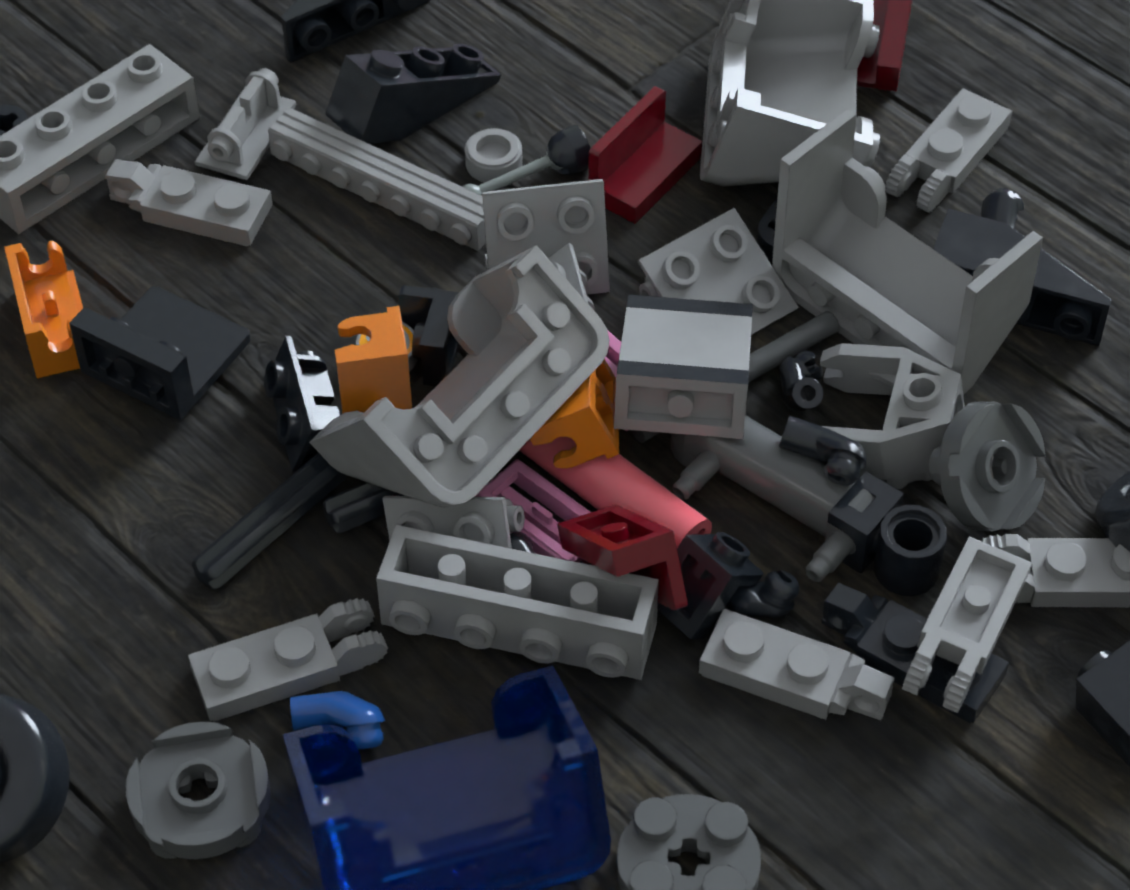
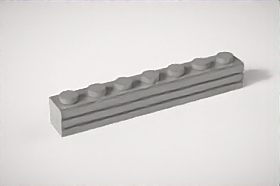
M290 107L283 112V115L276 119V122L269 126L268 136L271 154L278 159L296 165L309 174L317 175L330 181L339 188L347 189L362 196L369 202L379 204L399 216L411 219L428 230L445 235L458 244L466 245L479 251L486 243L481 195Z

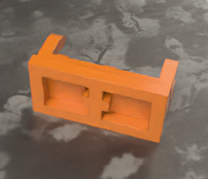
M49 241L47 243V252L50 259L44 264L33 265L30 263L28 253L21 243L5 246L15 295L36 377L41 378L80 369L69 323L83 309L74 271H67L62 248L56 242Z
M387 307V312L350 317L338 324V334L340 337H352L357 334L370 337L366 344H351L335 350L342 414L352 411L365 413L377 400L384 397L395 408L402 410L412 409L408 352L400 307Z
M605 358L595 371L529 439L533 446L552 443L558 437H569L575 441L576 444L573 448L561 450L554 455L553 465L556 468H572L604 454L607 459L619 455V429H614L616 377Z

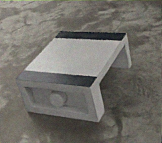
M628 294L616 377L614 429L743 439L753 304Z

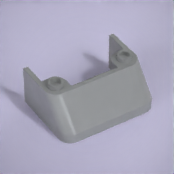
M847 108L780 159L772 267L795 302L815 316L825 311L832 312L839 322L840 330L838 333L854 344L896 346L909 349L961 374L964 395L973 387L1028 307L1043 237L1032 231L1000 259L989 258L974 270L973 276L885 217L887 199L882 178L875 170L862 165L852 158L857 114Z

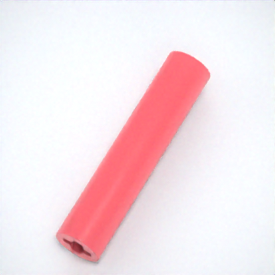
M558 437L552 443L533 446L531 441L528 440L519 450L597 510L618 505L673 530L677 548L685 535L711 534L712 522L620 454L609 459L604 454L572 468H556L553 465L554 455L561 450H569L576 444L569 437Z

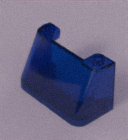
M554 666L516 675L507 679L497 689L492 699L493 730L362 763L353 736L345 729L334 725L314 726L283 734L290 770L322 889L541 890L578 880L596 872L605 863L611 850V835L598 749Z

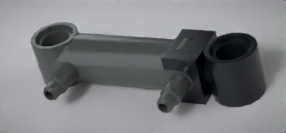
M746 415L743 439L671 433L670 449L673 456L683 466H686L681 472L680 478L673 484V492L677 497L683 500L689 499L695 491H700L719 472L825 536V542L814 553L812 561L806 566V574L811 580L816 582L822 581L828 573L834 572L842 562L862 574L875 559L876 577L879 583L891 592L904 596H915L926 593L935 585L940 574L947 539V528L942 518L933 510L921 505L907 504L902 506L904 493L869 472L865 471L852 485L843 486L833 483L824 472L827 463L779 447L780 435Z

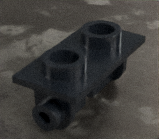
M285 336L275 361L271 360L267 364L264 375V388L267 397L273 398L277 413L278 441L286 447L292 471H297L306 454L316 455L318 453L309 442L331 420L340 414L337 406H323L331 405L335 398L324 359L317 356L313 351H302L296 354L292 336Z

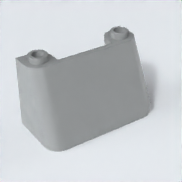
M874 0L729 1L715 35L708 64L700 179L702 181L723 187L779 182L780 159L845 109L849 108L856 113L857 68L862 57L870 58L872 56L880 34V26L873 24ZM858 116L856 118L852 158L864 166L871 167L878 151L880 135L873 132V122L871 119Z
M537 245L475 276L455 296L448 309L447 320L449 330L468 354L416 407L405 410L398 409L384 397L377 400L365 413L352 411L339 415L331 420L309 442L333 468L342 474L431 505L445 508L466 503L486 486L595 371L608 353L609 336L607 328L598 314Z

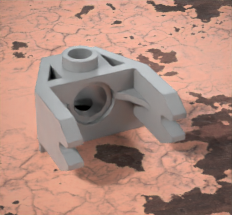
M841 343L823 350L820 365L826 367L823 377L824 383L848 393L891 395L883 430L822 426L862 445L867 460L866 467L860 470L859 478L867 471L880 480H887V484L897 490L913 481L933 480L929 470L930 456L935 448L942 445L945 431L952 419L965 407L961 374L904 347Z

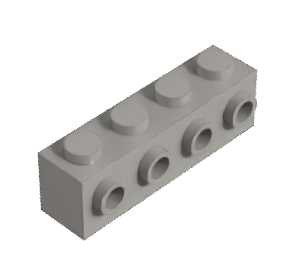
M149 44L1 135L0 219L20 234L106 179L105 175L115 159L134 161L198 120L200 117L193 77Z
M400 525L395 526L376 578L382 625L392 626L398 631L409 635L429 634L457 640L463 645L474 649L490 647L518 653L539 663L560 662L588 668L604 677L625 676L641 680L657 626L659 579L631 573L615 577L593 565Z

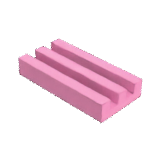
M519 459L514 460L475 496L505 497V499H510L513 505L522 506L525 521L520 532L526 534L533 543L532 548L536 554L578 563L581 561L585 564L588 563L562 549L557 527L559 522L553 519V514L539 503L530 502L511 488L510 485L515 483L565 521L591 512Z

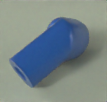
M335 691L290 697L293 731L346 726V733H348L347 744L353 750L379 747L384 740L380 722H384L385 718L381 709L353 694Z

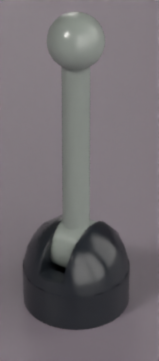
M574 124L558 131L550 138L546 156L481 185L466 184L463 188L482 196V192L496 191L548 167L564 175L577 174L589 169V151L591 147L583 131L578 125Z

